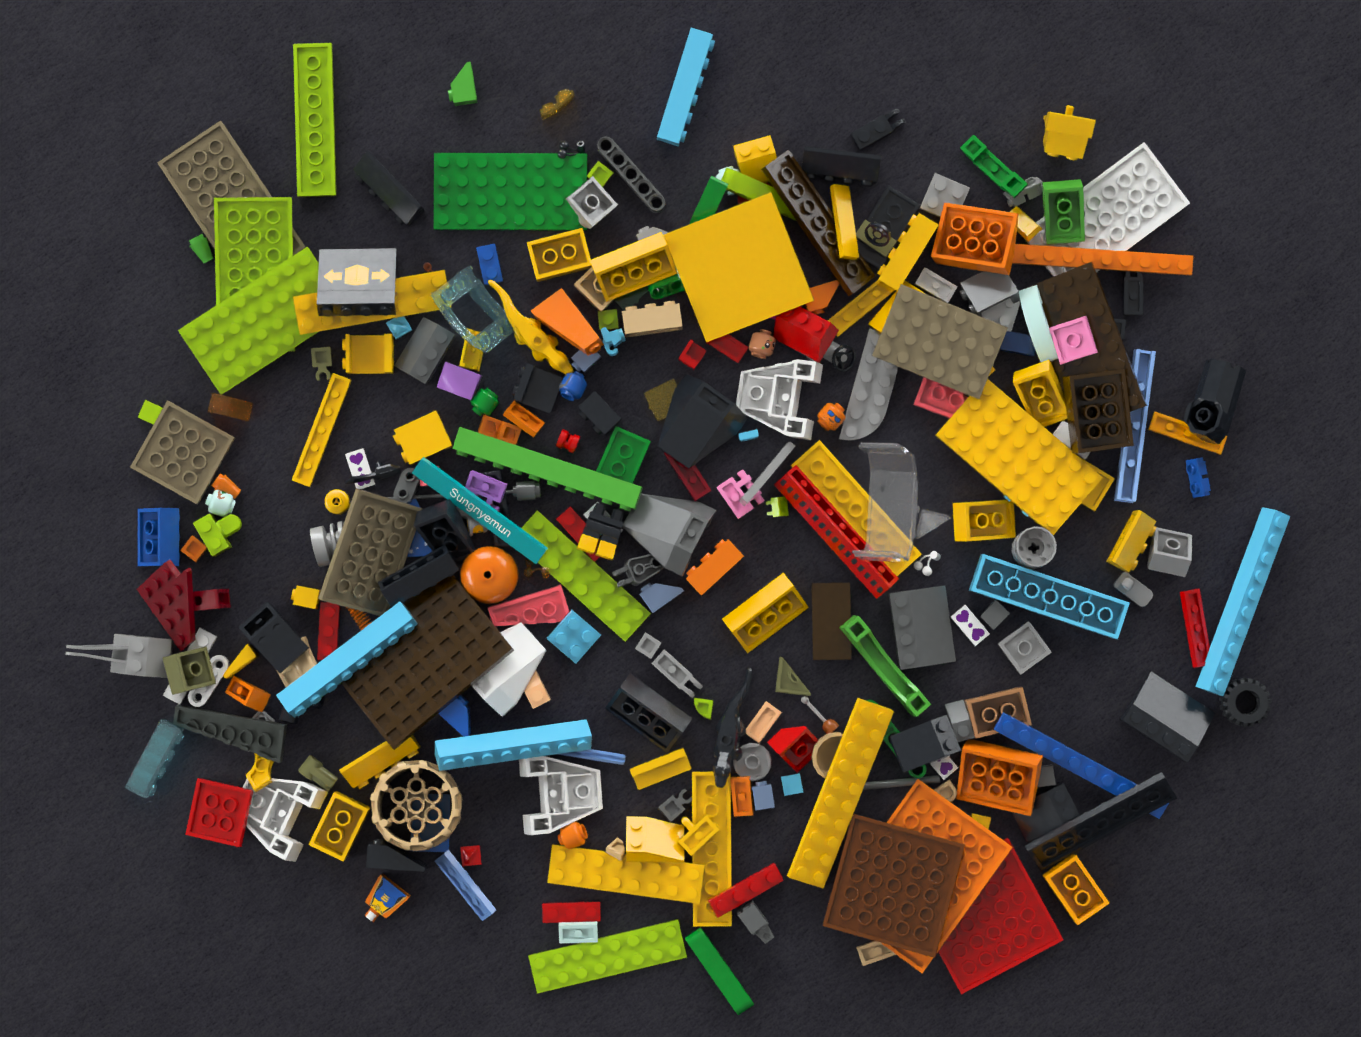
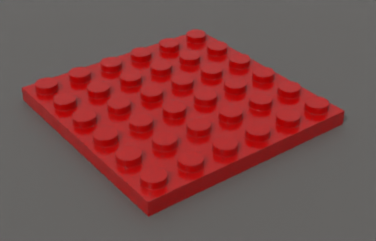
M1008 837L1003 839L1006 843L1012 846ZM1014 848L1011 849L938 951L961 994L1063 941L1059 930Z

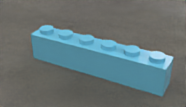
M694 28L690 29L659 128L657 140L679 146L680 142L684 143L687 134L684 128L686 124H690L693 114L690 113L691 106L696 105L698 95L695 93L697 87L701 88L704 77L701 74L703 69L707 70L710 60L707 58L708 51L712 52L715 41L712 40L713 34Z

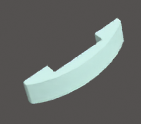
M1035 285L1020 290L1019 296L1023 314L1040 362L1058 359L1042 307L1043 302L1038 286Z

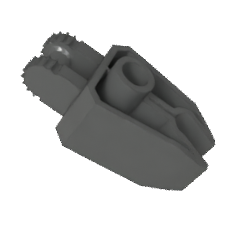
M651 554L627 560L623 568L612 572L613 576H619L626 572L628 579H623L617 583L618 588L629 583L638 586L657 574L664 567L662 565L654 566L652 561L656 559Z

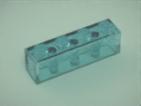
M160 719L125 786L126 789L143 798H148L149 795L153 796L157 789L155 784L158 778L162 779L166 772L164 767L167 761L171 762L175 755L173 750L176 744L179 745L184 738V734H182L183 728L173 725L172 722L166 719Z

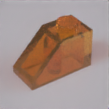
M212 393L208 412L249 421L253 403Z

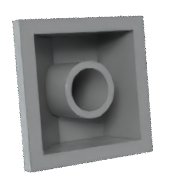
M1156 527L1148 555V569L1185 577L1192 560V535Z

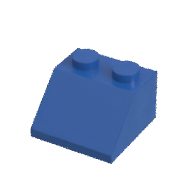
M460 695L438 714L465 737L471 735L470 707L467 705L469 701Z

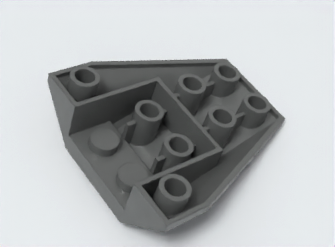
M641 494L636 510L631 508L622 527L665 569L683 576L706 527H709L717 510L697 501Z

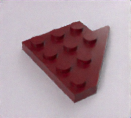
M170 559L140 585L137 591L179 650L183 651L196 640L192 569L188 568L180 573Z

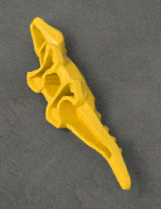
M489 280L488 284L501 297L506 316L513 327L517 343L519 345H527L532 350V355L536 361L541 362L546 358L550 366L565 375L572 373L573 368L567 356L555 348L558 346L557 338L547 335L541 329L540 321L521 315L515 308L509 295L496 282Z

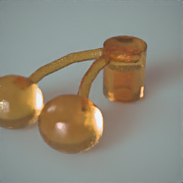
M528 558L525 560V565L527 566L524 570L525 577H531L536 570H541L542 577H549L548 567L532 570L530 567L534 563Z

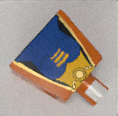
M382 873L365 901L371 907L365 916L372 922L380 914L384 918H388L411 895Z

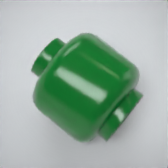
M487 387L486 389H479L470 401L472 406H474L472 410L479 416L483 414L490 416L499 405L497 399L499 396Z

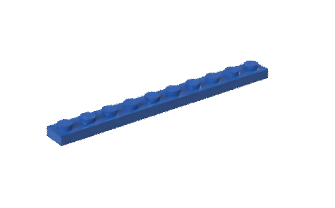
M1004 712L994 727V730L1039 755H1043V757L1116 796L1138 785ZM1168 804L1149 814L1160 819Z

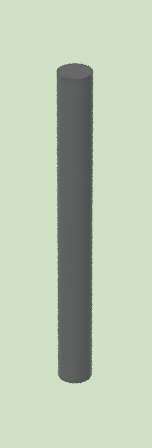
M933 775L921 778L914 777L866 782L863 790L911 786L915 784L917 779L925 784L940 783V776Z

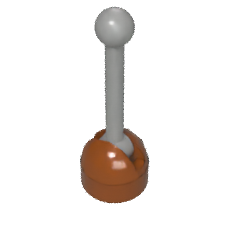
M807 696L801 698L802 703L807 704L824 722L823 730L826 734L834 732L839 727L836 721L832 719L826 720L809 702Z

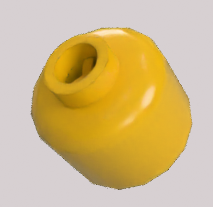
M335 489L330 491L325 497L326 509L333 514H343L350 507L351 500L345 491Z

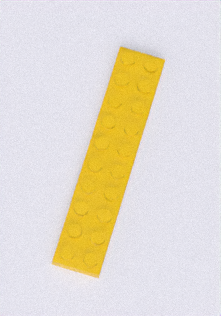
M857 698L787 874L789 878L824 888L894 713L892 709Z

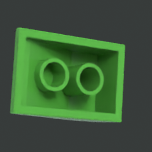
M1081 179L1042 182L1046 244L1085 241L1084 194Z

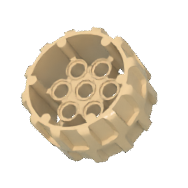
M414 760L402 761L379 777L380 780L370 797L372 801L371 819L387 842L404 850L422 851L429 850L450 838L457 824L460 823L463 800L462 794L451 774L445 770L439 771L438 765L431 762ZM422 769L437 774L445 782L442 788L429 787L426 789L425 781L420 778ZM411 770L414 773V778L409 780L407 789L402 787L392 789V786L389 785L395 777L403 772ZM418 780L422 783V788L415 792L412 789V783ZM399 790L405 793V798L402 801L395 799V793ZM432 790H436L439 794L436 801H431L428 797L429 792ZM446 791L450 792L452 798V811L449 819H444L441 809L436 807V804L441 802L443 798L442 793ZM384 792L391 793V800L397 804V807L391 811V818L387 820L384 819L382 813ZM415 800H419L422 803L419 811L412 809L411 805ZM435 809L438 811L439 816L435 821L429 819L428 814L431 810ZM397 810H403L405 813V817L401 821L395 818ZM416 819L422 823L421 828L417 831L411 826L412 822ZM393 822L396 824L407 822L409 831L414 833L411 842L399 838L389 829ZM426 822L431 824L441 822L445 826L438 835L427 841L422 842V839L419 837V833L425 830Z

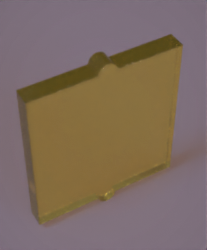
M674 378L644 393L650 405L649 409H652L657 422L667 416L674 390L677 387Z

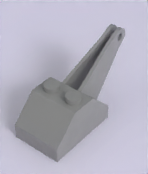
M114 634L113 644L66 645V648L113 650L112 658L77 652H66L65 655L111 661L110 672L167 678L163 657L172 655L173 640Z

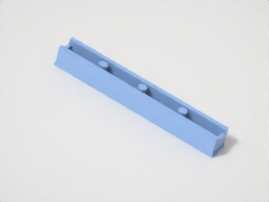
M1134 349L1132 368L1147 406L1130 412L1134 446L1121 447L1114 501L1136 502L1156 351Z

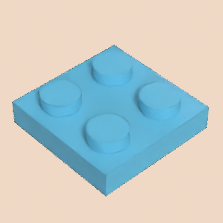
M571 610L551 632L547 640L576 664L601 634Z

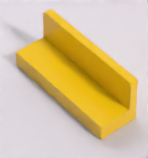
M684 748L630 768L631 775L639 790L691 770Z

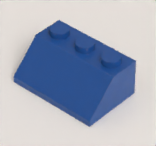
M179 508L138 509V566H162L170 559L175 566H179Z

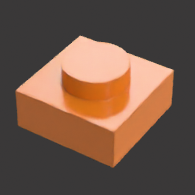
M192 535L180 551L197 562L207 550V547Z

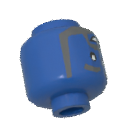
M577 371L567 373L559 385L561 396L569 401L580 399L587 387L584 375Z

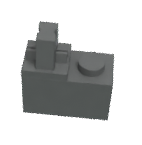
M753 900L737 911L739 918L751 934H756L765 944L774 938L768 926V920Z

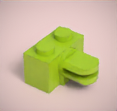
M209 513L193 523L210 554L214 557L232 548L227 537L239 531L242 527L241 519L233 514H229L217 521L215 516Z

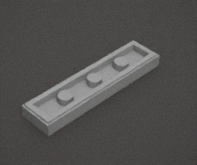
M788 442L742 496L739 502L743 506L750 502L793 450L795 445L792 442Z

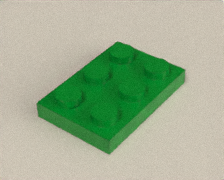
M615 426L596 472L633 484L651 441Z

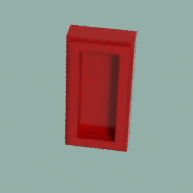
M729 334L706 342L736 363L740 362L749 348Z

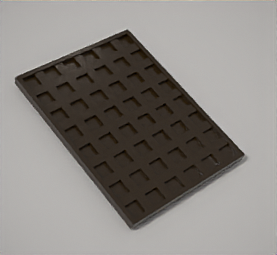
M454 575L446 577L439 581L437 585L423 590L419 595L407 599L403 605L418 624L410 633L401 636L397 643L389 645L384 649L380 656L368 661L364 668L355 671L351 678L341 682L394 750L514 651Z

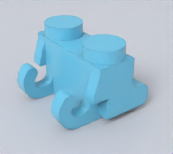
M606 327L602 328L601 334L607 354L610 356L617 355L618 349L615 347L626 341L622 329L609 332Z

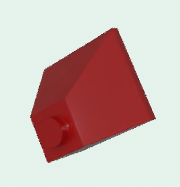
M806 726L780 729L767 743L798 773L812 759L813 748L818 739Z

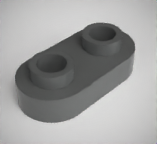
M407 468L401 473L394 490L395 500L407 504L412 502L420 483V479L413 475L412 479H407V476L412 474L414 468ZM406 492V495L401 497L400 493Z

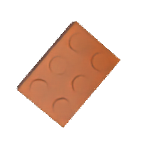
M722 539L714 547L716 551L712 555L708 552L700 560L702 564L698 568L694 565L686 573L688 575L686 580L701 596L744 557L729 539L726 542Z

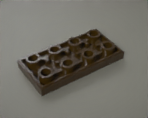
M811 583L813 660L852 659L851 642L839 628L851 618L850 583Z

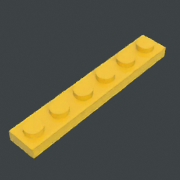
M335 373L332 374L292 481L311 487L352 381L351 379Z

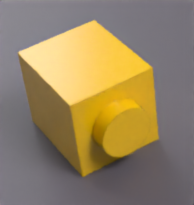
M297 586L296 589H293L291 600H294L293 605L318 609L320 601L318 597L321 590Z

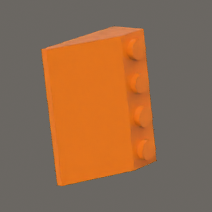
M944 202L931 254L932 259L936 264L1010 275L1019 214Z
M968 739L962 748L956 799L1031 816L1041 773L1043 755Z

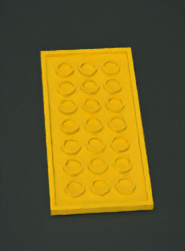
M989 379L986 381L980 399L969 396L935 435L1035 522L1050 531L1052 535L1057 532L1103 478Z

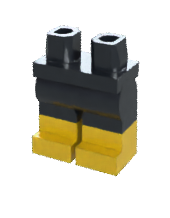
M596 503L593 511L589 513L577 549L594 554L600 536L601 539L595 555L612 561L624 523L622 522L623 511L613 509L609 518L603 516L606 506Z

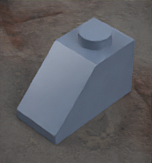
M648 583L641 588L642 593L639 595L651 612L654 613L684 590L680 587L657 583L651 585V583Z

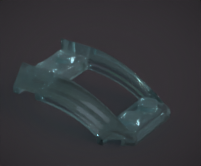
M468 266L457 272V275L439 289L431 292V297L447 322L464 340L484 353H488L512 334L513 329L508 321L505 310L491 297L480 279H476L472 272V266ZM467 292L481 309L494 320L476 336L465 328L449 307Z

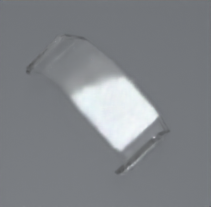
M861 443L858 448L868 454L870 464L867 538L864 550H852V554H855V557L861 560L909 561L913 549V538L916 536L917 513H920V506H917L918 481L915 456L898 443Z

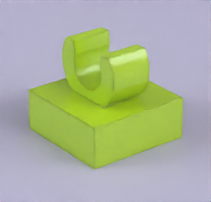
M785 497L771 498V501L766 502V505H772V511L767 512V515H773V517L789 516L787 499Z

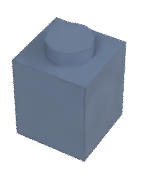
M579 350L571 357L574 361L572 366L578 372L582 370L586 373L601 359V356L598 352L588 356Z
M767 781L755 782L756 786H752L755 810L775 808L771 783L767 784Z

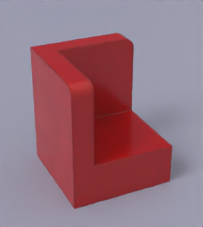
M690 339L678 360L695 370L706 350Z

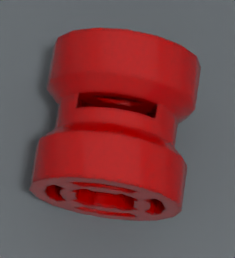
M562 429L556 447L566 448L568 452L574 454L581 436L577 434L571 435L567 430Z

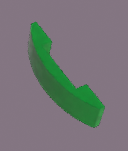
M972 135L960 147L962 152L990 180L1013 198H1016L1028 186V183L1017 173L1012 172L975 135Z

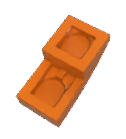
M483 415L477 433L516 445L521 428Z

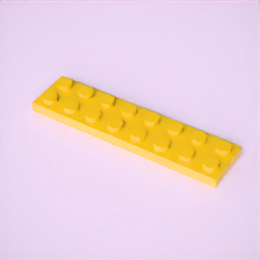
M445 270L396 278V315L318 316L317 292L293 297L300 335L452 308Z
M820 440L791 465L792 468L795 465L800 468L896 576L922 555Z
M713 771L692 772V823L696 825L707 815L719 828L693 854V863L705 865L700 904L693 903V927L732 926V910L716 918L707 901L731 887V773L725 786L719 788L715 784Z
M552 844L547 883L700 904L705 865L688 862H626V854L622 861L607 854L606 851L579 847L567 849L564 845Z

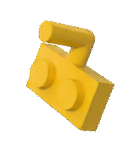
M707 815L696 825L687 816H683L681 822L689 831L678 842L692 856L719 828Z

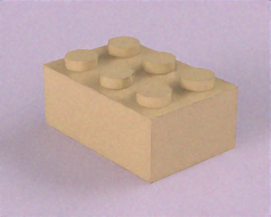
M675 301L664 302L663 306H656V303L644 305L645 308L637 309V306L625 307L626 311H622L625 337L682 330L680 304H675Z

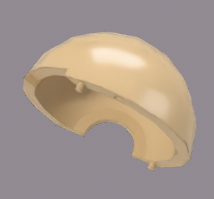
M841 732L828 733L821 737L814 745L812 752L813 766L817 773L825 779L843 736Z

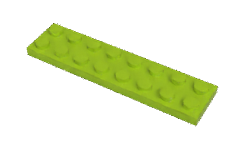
M332 43L293 44L297 196H336Z
M538 510L521 528L548 548L538 563L625 642L651 614L623 587L618 588L617 582L583 551L578 550L577 546Z
M676 919L598 938V942L576 943L531 954L528 957L537 993H542L687 958L679 921Z

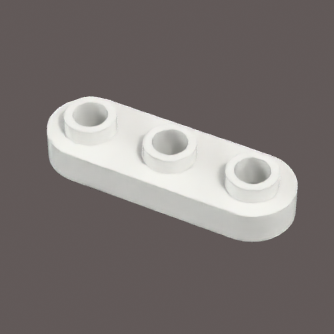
M216 655L211 658L210 662L216 684L191 690L188 694V701L191 705L200 707L207 703L229 667V661L225 656ZM218 661L223 663L222 668L217 667ZM198 693L202 695L200 701L196 699V694Z

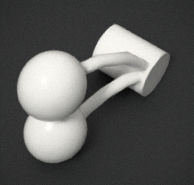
M932 551L930 555H925L920 561H916L914 568L916 570L922 569L923 574L929 576L932 574V569L929 567L931 558L938 561L941 555L936 551ZM930 556L927 566L923 567L921 561L925 557Z

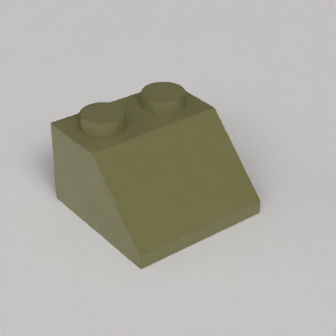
M207 646L163 657L172 695L216 684Z

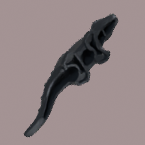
M750 667L746 670L745 681L741 689L730 700L716 726L718 736L713 749V755L717 758V761L713 765L715 784L719 788L725 786L730 776L732 759L739 761L743 756L739 744L740 737L746 734V728L740 718V708L751 686L752 669Z

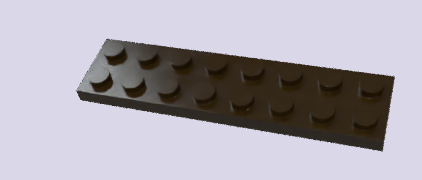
M789 150L761 169L848 296L855 293L875 277V274L860 253L859 258L856 260L840 258L834 215Z

